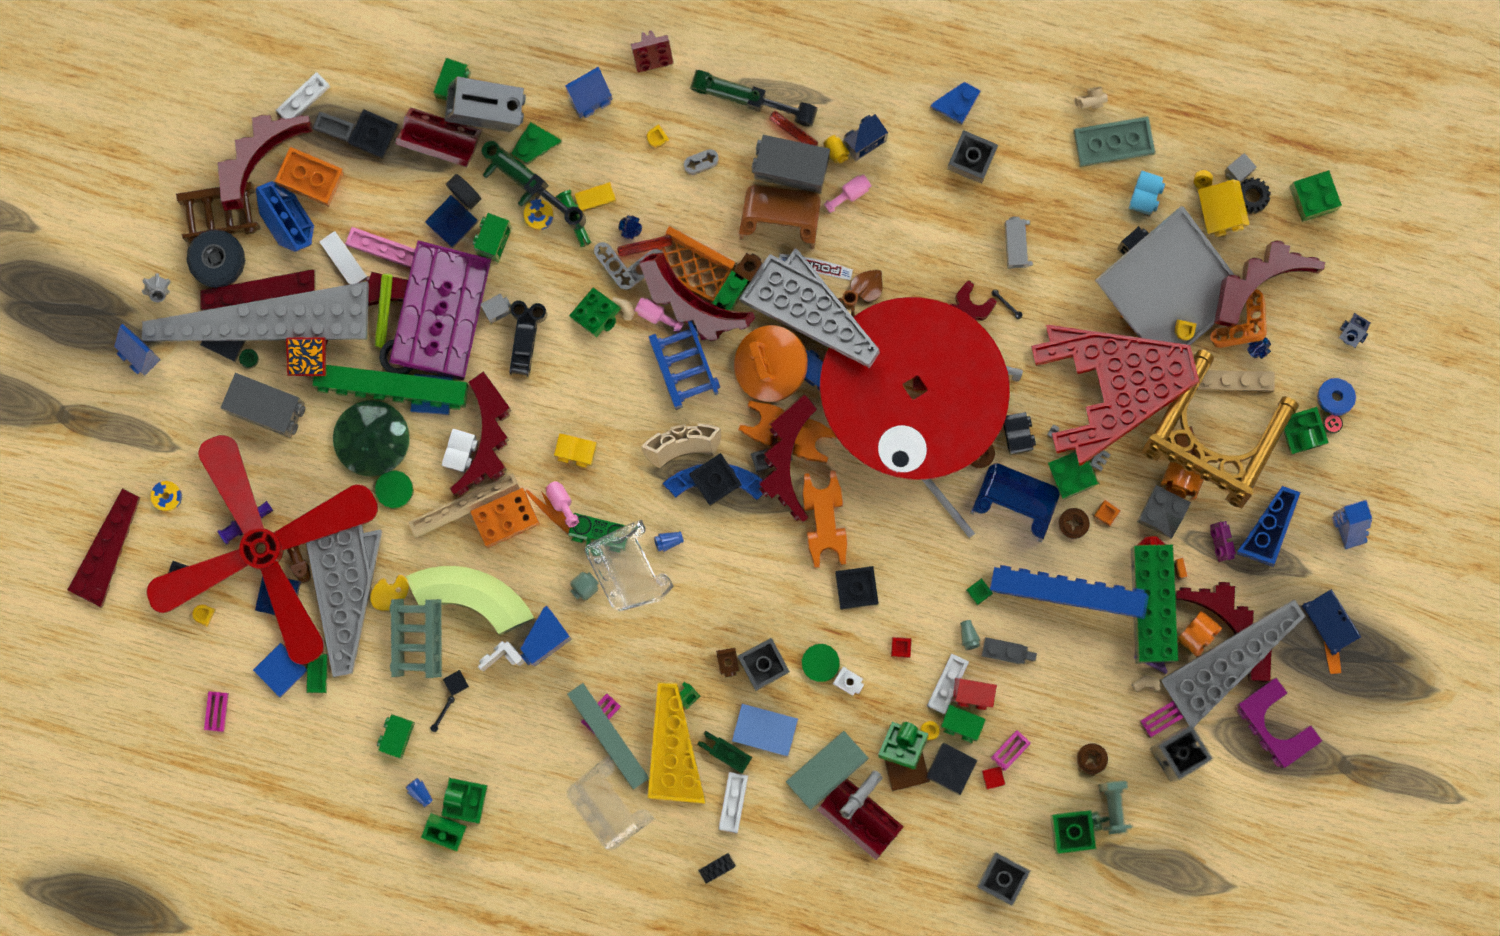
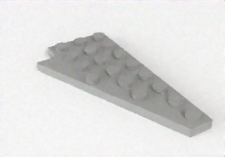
M796 248L786 262L769 254L739 298L741 303L869 368L880 353L878 347Z
M359 525L306 543L333 677L352 674L354 671L382 537L381 529L364 533L363 526Z

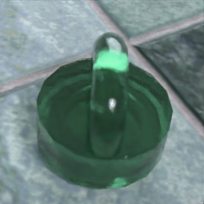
M1098 811L1092 812L1094 831L1103 830L1102 823L1109 821V817H1100Z

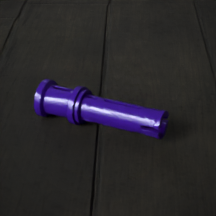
M267 501L258 507L261 519L273 512L272 507ZM236 520L231 521V524L223 530L219 529L217 531L226 545L236 536L243 535Z

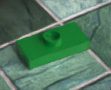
M321 654L318 659L307 664V693H327L328 654Z

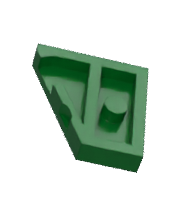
M530 122L511 155L529 164L538 156L547 153L554 146L560 145L562 140Z

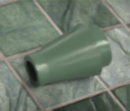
M966 620L961 622L962 646L965 647V650L979 647L981 640L972 621Z

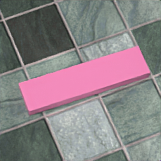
M351 227L345 243L348 247L411 268L415 250L411 247Z

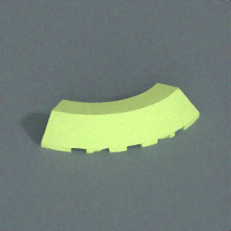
M439 566L420 570L406 576L418 605H425V600L441 599V605L454 604L468 607L486 617L500 636L535 619L528 606L509 586L482 571L459 566Z

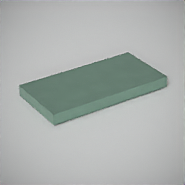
M1149 116L1073 130L1080 167L1155 154Z
M843 731L792 775L786 783L811 810L869 758L848 734Z

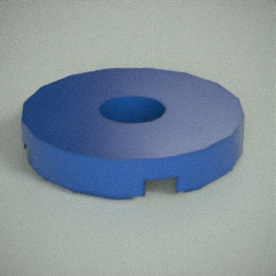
M1331 378L1321 385L1317 393V399L1325 412L1327 411L1334 416H1340L1348 413L1355 405L1356 393L1352 385L1346 380ZM1333 393L1339 394L1340 397H1341V400H1340V401L1334 400L1333 397H1332V394H1333Z

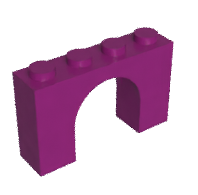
M1273 678L1238 703L1236 711L1243 720L1246 719L1250 724L1248 728L1252 734L1259 736L1261 739L1259 743L1265 751L1269 750L1272 754L1271 760L1273 763L1283 769L1321 743L1322 739L1311 725L1287 740L1277 739L1267 731L1264 722L1267 709L1287 694L1279 680Z

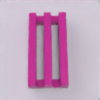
M208 691L204 730L224 732L229 693ZM213 696H216L212 727H210ZM220 697H223L220 727H217Z
M606 693L597 704L601 707L607 699L610 701L602 709L604 713L612 704L616 706L607 715V718L610 720L621 706ZM583 719L581 723L585 725L593 733L589 725Z
M1172 701L1140 722L1151 738L1184 716L1180 713L1175 702ZM1172 706L1173 710L1149 725L1146 724L1147 721ZM1173 714H1177V717L1151 732L1150 729Z
M1016 730L995 752L991 759L996 761V764L1001 766L1003 771H1006L1031 742ZM1018 736L1017 742L999 759L997 756ZM1023 741L1025 743L1023 747L1005 764L1003 761Z

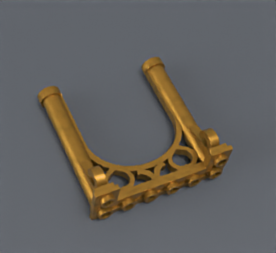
M1200 349L1197 350L1194 356L1199 383L1170 403L1153 436L1149 437L1141 453L1150 460L1158 461L1160 456L1163 455L1167 460L1180 464L1185 470L1196 473L1201 479L1214 483L1223 491H1228L1229 494L1225 500L1229 501L1232 506L1242 509L1254 492L1252 490L1292 414L1296 413L1299 404L1290 397H1282L1258 444L1248 453L1229 456L1208 449L1194 437L1187 423L1189 403L1214 361V356L1211 353ZM1180 419L1182 430L1173 431ZM1185 436L1189 446L1181 447L1175 443L1174 437ZM1193 447L1195 448L1194 452L1197 454L1198 458L1188 453ZM1251 458L1244 471V467L1241 462ZM1217 461L1220 462L1219 465H1218V469L1215 468V467H1213V466H1211L1210 464H1208V463H1215V464H1216ZM1233 463L1238 470V474L1231 475L1226 472L1224 464Z

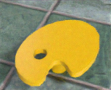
M398 575L393 584H388L385 578L380 579L371 592L370 600L373 607L380 611L390 610L391 599L405 600L409 591V582L406 577ZM397 587H400V588H401V591H400V592H396L395 589H396Z

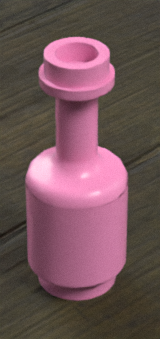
M864 174L858 175L842 186V194L832 201L827 200L824 205L830 213L834 212L836 206L847 199L851 202L855 201L868 192V189L872 186Z
M641 298L634 310L639 316L654 324H657L659 321L673 327L674 332L679 333L684 324L665 315L664 307L654 304L648 298L646 300Z
M557 481L547 485L546 495L554 509L563 511L566 517L565 523L569 527L576 526L579 523L578 516L573 515L569 508L571 498L564 486Z

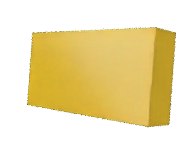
M610 182L574 193L578 207L582 212L616 201Z

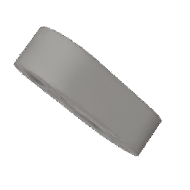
M709 149L688 157L684 162L685 171L690 175H695L715 167L719 161L716 151ZM709 154L711 155V157L715 156V158L713 159V163H710L709 161L702 162L703 160L707 159V155ZM693 161L694 164L700 162V164L696 165L695 170H692V168H688L689 162Z

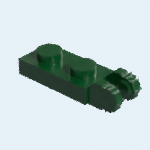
M705 730V737L716 742L714 747L710 748L706 743L700 741L697 745L710 752V755L743 774L753 757Z

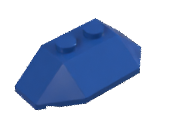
M273 181L256 187L259 214L278 245L294 252L312 244L314 224L295 194L276 185Z

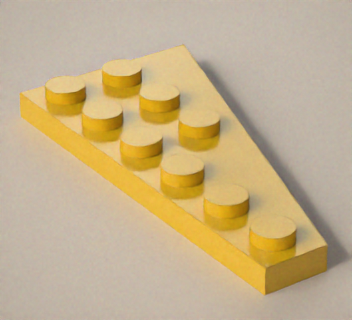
M658 682L648 798L706 804L678 684Z

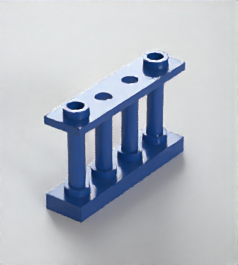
M692 320L688 322L690 329L663 339H657L656 334L648 336L675 410L683 407L681 402H684L686 398L711 389L717 395L718 389L721 388L717 377L713 378L698 339V330L696 325H693ZM693 336L696 347L669 357L668 355H663L662 349L665 348L664 346ZM700 354L703 362L702 365L677 374L670 373L668 367L672 363ZM706 371L710 382L683 392L681 390L677 392L675 384H678V381Z

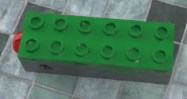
M1156 536L1144 537L1138 545H1134L1131 548L1132 591L1133 588L1142 589L1149 596L1145 619L1134 617L1135 664L1175 663L1178 661L1173 544L1166 545Z

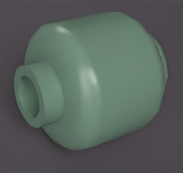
M581 572L571 581L570 584L573 589L570 592L577 600L580 597L583 600H588L598 591L597 585L599 582L590 572Z

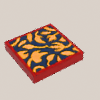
M326 337L286 338L287 376H326Z

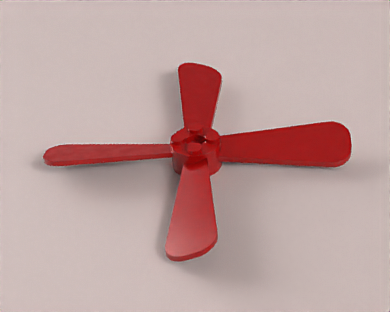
M218 435L207 439L199 447V459L244 536L237 550L154 578L147 587L149 603L155 611L168 613L247 566L261 570L290 659L297 664H308L321 656L324 650V641L279 564L284 550L372 521L378 513L377 501L369 488L364 485L355 484L277 531L272 532L263 526L236 441L226 435ZM260 544H264L266 547L265 552L262 554L257 552V547Z

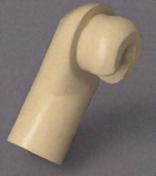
M613 297L612 301L624 313L623 318L627 321L632 320L635 311L631 303L627 300Z
M1147 675L1131 684L1136 692L1144 687L1152 688L1154 691H1159L1162 688L1161 681L1157 677Z

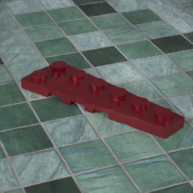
M311 269L224 287L200 290L201 310L316 291L315 270Z
M122 488L69 585L68 591L101 608L103 607L119 556H121L123 544L128 536L130 524L133 521L140 501L139 496Z

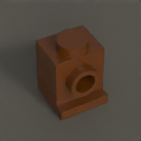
M735 647L716 651L720 674H725V678L736 676V672L740 670ZM730 659L732 661L731 666H726L724 664L725 660Z

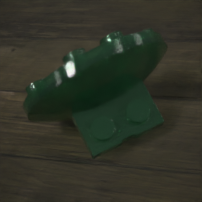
M367 400L352 405L339 417L333 431V446L338 459L350 471L362 476H381L394 470L403 461L409 449L410 433L404 417L393 406L381 401Z

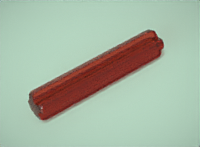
M777 111L772 112L769 119L801 143L818 146V141Z
M666 235L618 246L617 251L618 255L623 257L668 247L673 243L671 236Z

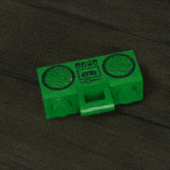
M574 513L578 516L579 523L569 529L568 536L572 537L571 541L583 543V540L587 541L586 551L604 555L606 546L609 547L610 551L620 553V550L625 551L631 529L630 526ZM591 541L602 542V546L591 544Z

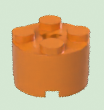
M1170 462L1160 485L1162 487L1165 485V490L1185 499L1187 495L1191 496L1190 500H1195L1204 480L1196 473L1185 470L1180 464Z
M1200 611L1177 640L1198 657L1204 651L1202 646H1208L1214 640L1213 636H1216L1222 627Z

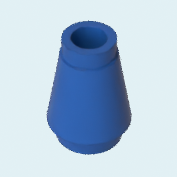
M681 531L660 533L654 537L658 552H665L684 542Z
M416 778L405 787L408 790L407 793L423 805V807H426L433 801L422 780L420 781Z

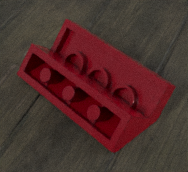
M410 107L404 117L403 128L397 136L395 144L467 167L473 158L482 130L464 124L446 122L443 117Z
M846 778L828 795L817 810L871 857L877 860L904 826L869 796L864 800L862 807L858 808L850 819L844 818L840 810L847 804L849 797L852 794L854 795L859 789Z

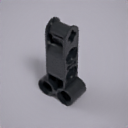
M518 300L513 302L510 307L513 317L517 319L510 375L514 373L529 377L537 324L545 321L548 315L544 305L535 303L528 308L523 301ZM523 306L524 312L520 315L515 314V308ZM536 309L543 310V315L541 317H535L533 315Z

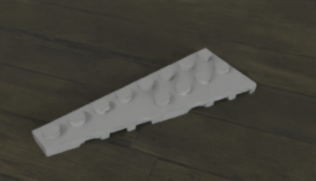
M1295 599L1161 679L1189 726L1195 727L1305 617Z

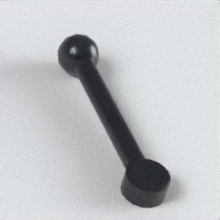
M992 290V296L997 297L1015 314L1016 319L1022 318V312L1016 311L999 295L998 290Z
M449 696L447 698L448 702L445 705L440 716L438 717L436 723L431 725L430 729L432 732L438 731L439 723L441 722L443 716L448 710L450 704L454 703L455 698L453 696Z

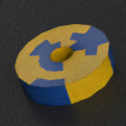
M535 199L526 205L524 219L530 228L543 230L552 224L554 211L547 201ZM541 212L542 216L537 218L535 214Z
M161 481L151 490V502L160 511H173L178 508L182 501V492L175 483ZM169 493V498L165 500L163 498L164 494Z

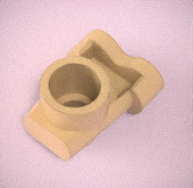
M1102 87L1087 89L1088 96L1075 97V105L1081 109L1090 106L1092 108L1103 107V103L1108 102L1107 94L1103 93Z

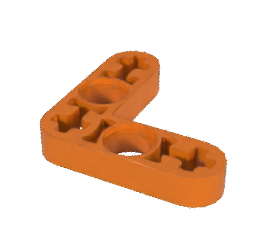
M1255 289L1246 301L1247 323L1236 325L1233 328H1218L1211 333L1210 338L1215 347L1223 348L1263 340L1266 337L1265 297L1260 290ZM1255 297H1258L1256 299L1257 305H1255V303L1253 302V300H1255ZM1255 312H1261L1260 317L1256 319L1252 318V315ZM1255 325H1258V327H1259V329H1260V330H1258V333H1257V334H1255V332H1256V326H1255ZM1236 332H1243L1240 338H1234Z

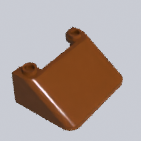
M760 185L750 186L745 194L739 239L743 240L744 235L753 234L756 230L757 222L801 227V240L811 244V249H815L821 205L820 197L813 192Z

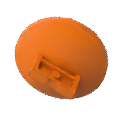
M774 325L762 326L750 332L741 341L734 360L735 375L741 388L749 396L764 402L781 401L794 394L803 383L808 366L807 353L799 337L786 328Z

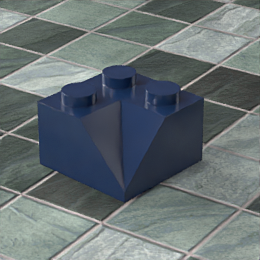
M876 114L873 116L867 115L861 120L858 130H851L844 135L843 143L856 162L885 143L888 131Z

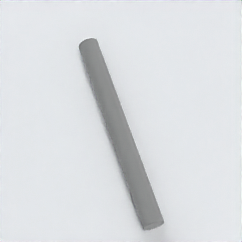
M931 479L922 480L969 538L975 534L974 531Z

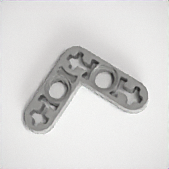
M600 242L594 248L595 256L617 285L625 290L631 289L644 279V275H639L636 272L639 262L647 255L662 253L661 250L653 249L627 268L608 243ZM600 246H602L603 248H608L606 250L608 256H611V254L614 255V257L608 259L606 263L604 262V260L607 259L605 255H599ZM616 260L619 262L620 267L617 271L610 270L609 265L611 261ZM623 269L625 270V272L622 273L624 277H630L629 286L626 284L622 285L623 279L621 278V276H618V278L615 277V275L621 273Z

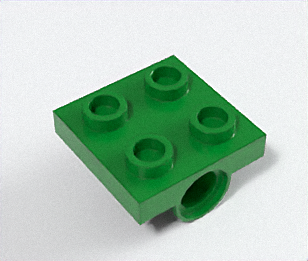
M593 287L571 312L569 317L597 338L603 330L610 331L615 326V316L621 308Z
M1317 407L1292 414L1283 431L1291 455L1329 443Z
M892 722L878 757L915 770L929 735L918 730L912 723L902 722V724Z
M449 778L441 816L480 824L488 785Z

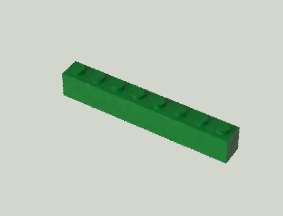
M326 365V376H314L312 386L320 393L336 391L337 395L342 396L352 393L358 398H366L367 395L374 396L373 399L382 401L385 398H391L393 402L404 403V400L411 401V404L423 405V402L430 403V406L441 408L442 405H449V409L460 410L461 407L466 408L469 389L467 382Z

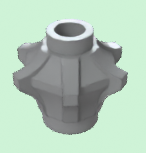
M155 273V276L150 279H143L145 288L142 290V293L148 295L153 302L163 301L165 295L170 293L167 289L171 283L170 280L159 277V273Z

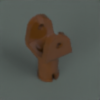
M299 546L293 547L294 551L292 548L288 549L287 552L292 561V565L289 566L301 583H307L311 578L310 566L306 560H303Z

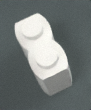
M453 429L442 466L465 473L466 469H469L472 464L471 453L476 451L478 445L476 436Z

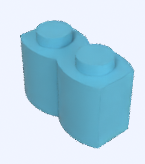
M1141 171L1129 209L1151 215L1153 211L1156 212L1159 201H1157L1158 193L1162 194L1165 183H1162L1163 177Z

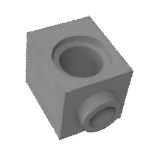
M1244 153L1230 164L1224 172L1228 180L1233 179L1242 182L1257 167Z
M501 293L480 304L491 324L511 314L509 310L511 304L507 297H502Z

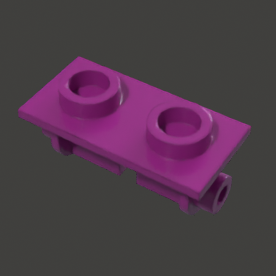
M1227 521L1211 524L1210 534L1214 541L1215 555L1218 562L1235 559L1236 552L1233 541H1226V539L1232 538L1230 525H1227Z

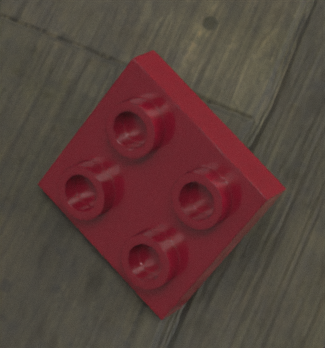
M650 30L649 35H646L645 32L641 33L642 41L631 44L637 73L674 64L668 35L655 37L653 31Z

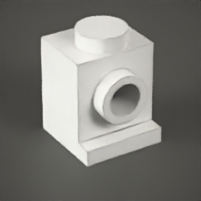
M845 667L842 668L833 685L852 696L854 693L859 694L864 686L861 683L863 678ZM849 678L854 681L851 686L846 684V680Z

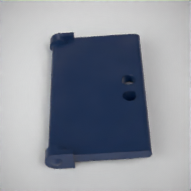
M1332 589L1311 602L1309 601L1302 605V608L1305 609L1331 651V655H1336L1342 648L1361 638L1360 633Z

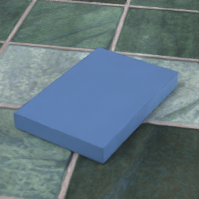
M742 704L732 741L788 756L798 719Z

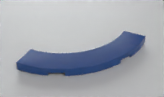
M703 464L695 465L674 474L663 485L675 498L678 497L681 493L696 486L689 473ZM729 464L742 484L739 487L740 489L746 491L756 500L763 496V493L759 490L761 487L759 482L762 480L760 477L748 470Z

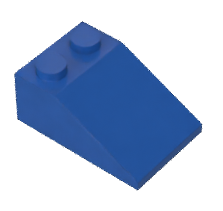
M599 67L565 85L569 101L580 118L591 116L594 114V110L599 107L601 109L611 104L610 101L613 100Z
M122 324L119 327L114 345L118 350L116 354L123 361L127 359L131 363L129 367L136 374L142 373L145 376L161 359L125 325Z

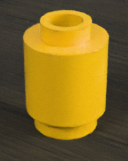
M832 135L823 142L824 148L830 149L829 156L834 163L839 162L841 164L849 158L850 152L840 137Z

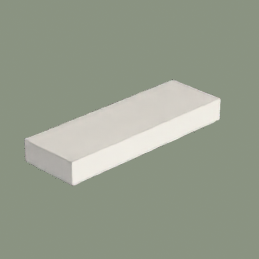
M316 72L275 111L284 119L300 116L330 88V85Z
M335 231L320 241L349 285L366 280V274Z
M954 654L950 655L927 707L945 714L953 697L955 678H962L969 661Z
M729 772L718 830L738 833L748 775Z

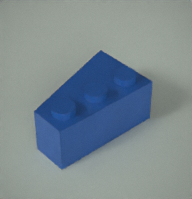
M1366 500L1344 506L1333 513L1332 520L1334 526L1339 529L1345 549L1367 543L1366 536H1369V531L1366 530L1371 527L1372 516Z

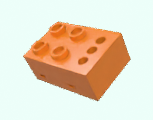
M289 147L275 183L291 192L329 207L344 175V171L342 168Z
M520 488L470 511L487 548L540 525L524 488Z

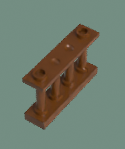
M247 182L244 193L243 213L245 224L234 226L232 210H224L226 227L215 229L211 203L215 199L221 200L220 187L176 194L177 202L185 207L189 231L187 234H182V238L186 242L191 243L199 234L209 230H222L229 234L242 232L253 234L256 233V230H260L258 222L252 221L249 196H251V193H255L253 183ZM202 202L204 204L208 230L196 232L193 212L194 203Z

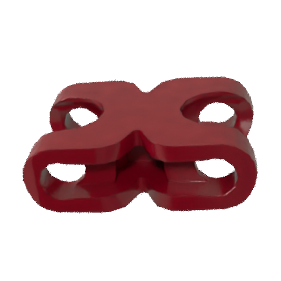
M968 280L956 294L955 301L957 305H950L967 313L976 321H983L995 308L997 300L991 297L983 305L974 304L970 300V293L973 290L974 283Z

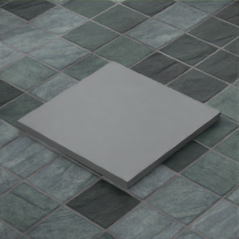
M1180 206L1095 281L1139 338L1191 345L1214 325L1222 280L1229 275H1234V273L1186 209ZM1177 319L1197 323L1195 334L1190 340L1184 341L1176 337L1175 325Z

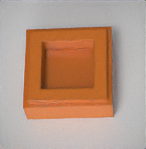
M1104 500L1094 517L1110 527L1121 510Z
M1176 559L1174 566L1177 579L1188 577L1184 559Z

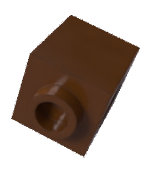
M746 253L734 272L739 278L747 279L748 284H750L762 266L761 258L753 253L751 255ZM751 263L755 268L749 272L744 269V266Z

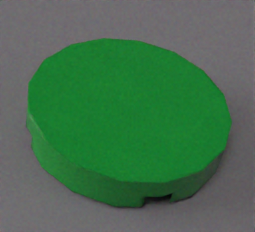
M397 470L387 471L382 474L375 486V494L379 502L385 507L392 509L407 505L414 492L413 483L410 478Z
M815 644L809 647L804 652L801 660L805 675L816 682H826L832 679L840 667V659L837 652L826 644Z

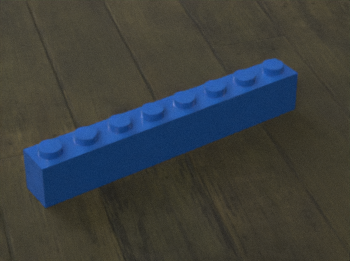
M1000 565V568L994 567L990 590L994 593L1145 619L1149 598L1144 593L1145 590L1133 588V591H1129L1120 585H1114L1111 588L1106 587V583L1096 581L1094 584H1088L1087 580L1080 578L1071 581L1068 580L1067 576L1057 575L1054 578L1049 577V573L1045 572L1031 574L1030 570L1019 568V571L1011 570L1012 567Z

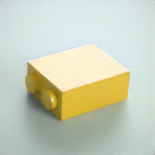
M1232 179L1198 190L1208 234L1222 237L1228 231H1242L1244 226L1250 225L1240 181Z

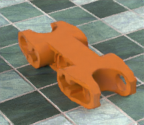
M749 400L748 407L760 414L761 421L754 427L740 425L738 431L756 442L772 446L774 438L778 440L781 438H776L770 432L771 426L769 423L780 415L784 409L769 403ZM808 419L798 433L792 455L807 461L827 464L829 457L818 452L815 443L822 437L836 439V436L831 429L822 423Z
M836 470L830 471V484L822 490L812 485L810 474L806 473L804 474L803 489L804 510H814L816 531L807 532L808 547L814 568H820V554L826 549H832L837 552L840 565H846V529H836L834 508L843 507L842 492Z

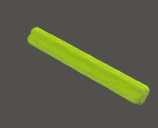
M383 273L381 279L375 346L380 348L386 343L393 278L392 274Z

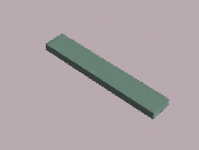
M584 683L567 693L632 789L634 790L649 779L648 775Z

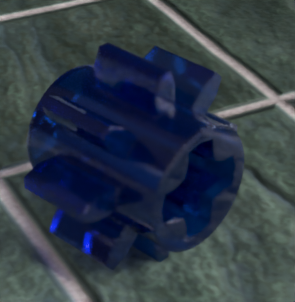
M627 215V217L622 218L618 226L619 230L622 231L621 236L627 239H634V237L639 236L642 231V225L638 223L640 218L633 215Z
M1266 337L1260 341L1247 343L1250 345L1247 348L1248 353L1253 358L1260 357L1263 359L1271 352L1269 349L1271 343Z

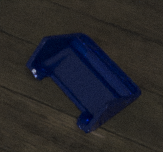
M995 463L987 469L970 514L974 515L975 512L984 514L989 511L992 503L1034 519L1031 525L1032 534L1038 537L1039 542H1042L1051 522L1060 493L1058 488L1051 484Z

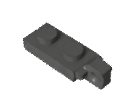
M985 637L981 657L1015 664H1025V660L1036 661L1037 653L1027 651L1028 647L1022 644Z

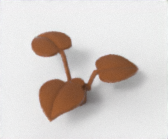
M870 270L860 273L853 278L850 286L851 290L845 291L842 298H838L846 309L851 310L852 317L855 316V307L859 297L867 302L875 301L880 297L883 289L881 270Z

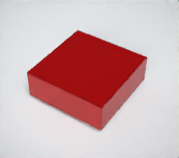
M892 637L891 657L911 658L912 638Z
M1001 766L982 771L986 790L1006 785Z

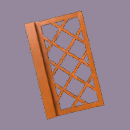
M669 226L658 250L662 251L663 249L668 263L667 255L678 252L681 263L671 265L670 267L682 265L684 276L678 277L679 280L688 289L713 302L729 274L734 270L737 262ZM668 239L675 242L677 250L666 252L665 244ZM689 249L692 252L693 259L683 262L680 251ZM705 258L708 260L710 268L700 271L697 260ZM694 261L697 272L687 275L684 264ZM722 267L727 270L724 278L716 280L713 269ZM711 270L714 281L703 284L701 273ZM698 274L701 285L693 287L690 285L688 277ZM715 283L717 291L711 297L706 294L704 286Z

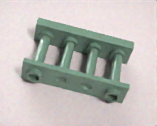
M391 599V677L404 676V671H425L426 678L442 677L441 599L425 600V605H404V599ZM404 613H425V625L404 624ZM404 632H424L425 644H404ZM404 652H425V664L404 663Z
M1127 781L1099 784V792H1104L1107 795L1110 826L1103 827V831H1109V834L1127 833V829H1132V824L1124 825L1121 797L1123 789H1128Z

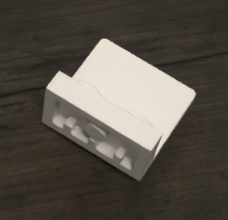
M502 641L494 648L495 652L491 656L487 654L479 661L481 664L478 668L485 671L503 655L513 665L521 666L525 661L508 641L504 643Z

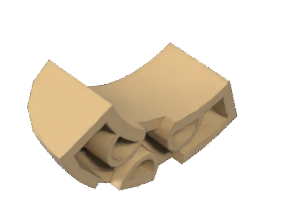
M698 424V426L677 425L670 427V431L661 435L657 433L646 441L641 448L646 458L658 468H661L669 460L683 454L703 453L713 456L720 444L721 428L708 424Z

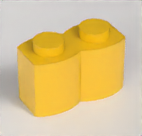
M559 433L554 456L558 458L557 461L568 464L569 461H574L576 466L587 468V465L592 466L597 442Z

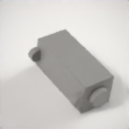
M1010 217L1009 220L1005 221L1008 269L1033 266V262L1028 261L1025 226L1030 225V220Z

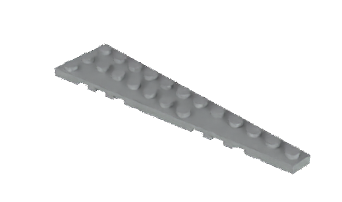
M361 282L143 321L142 341L286 340L287 337H326V340H367L369 283Z

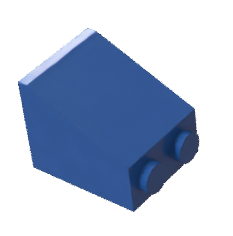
M545 606L521 647L523 652L521 657L526 664H532L534 667L572 640L548 606Z

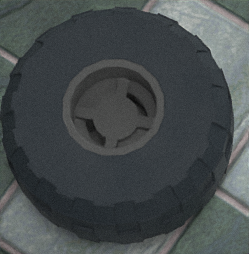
M209 230L194 238L188 247L186 259L189 270L196 280L212 288L227 286L234 283L243 272L245 265L244 250L240 242L225 231Z

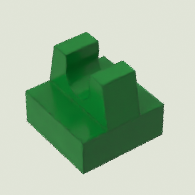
M683 682L682 686L684 689L680 692L683 706L688 709L701 696L690 684Z

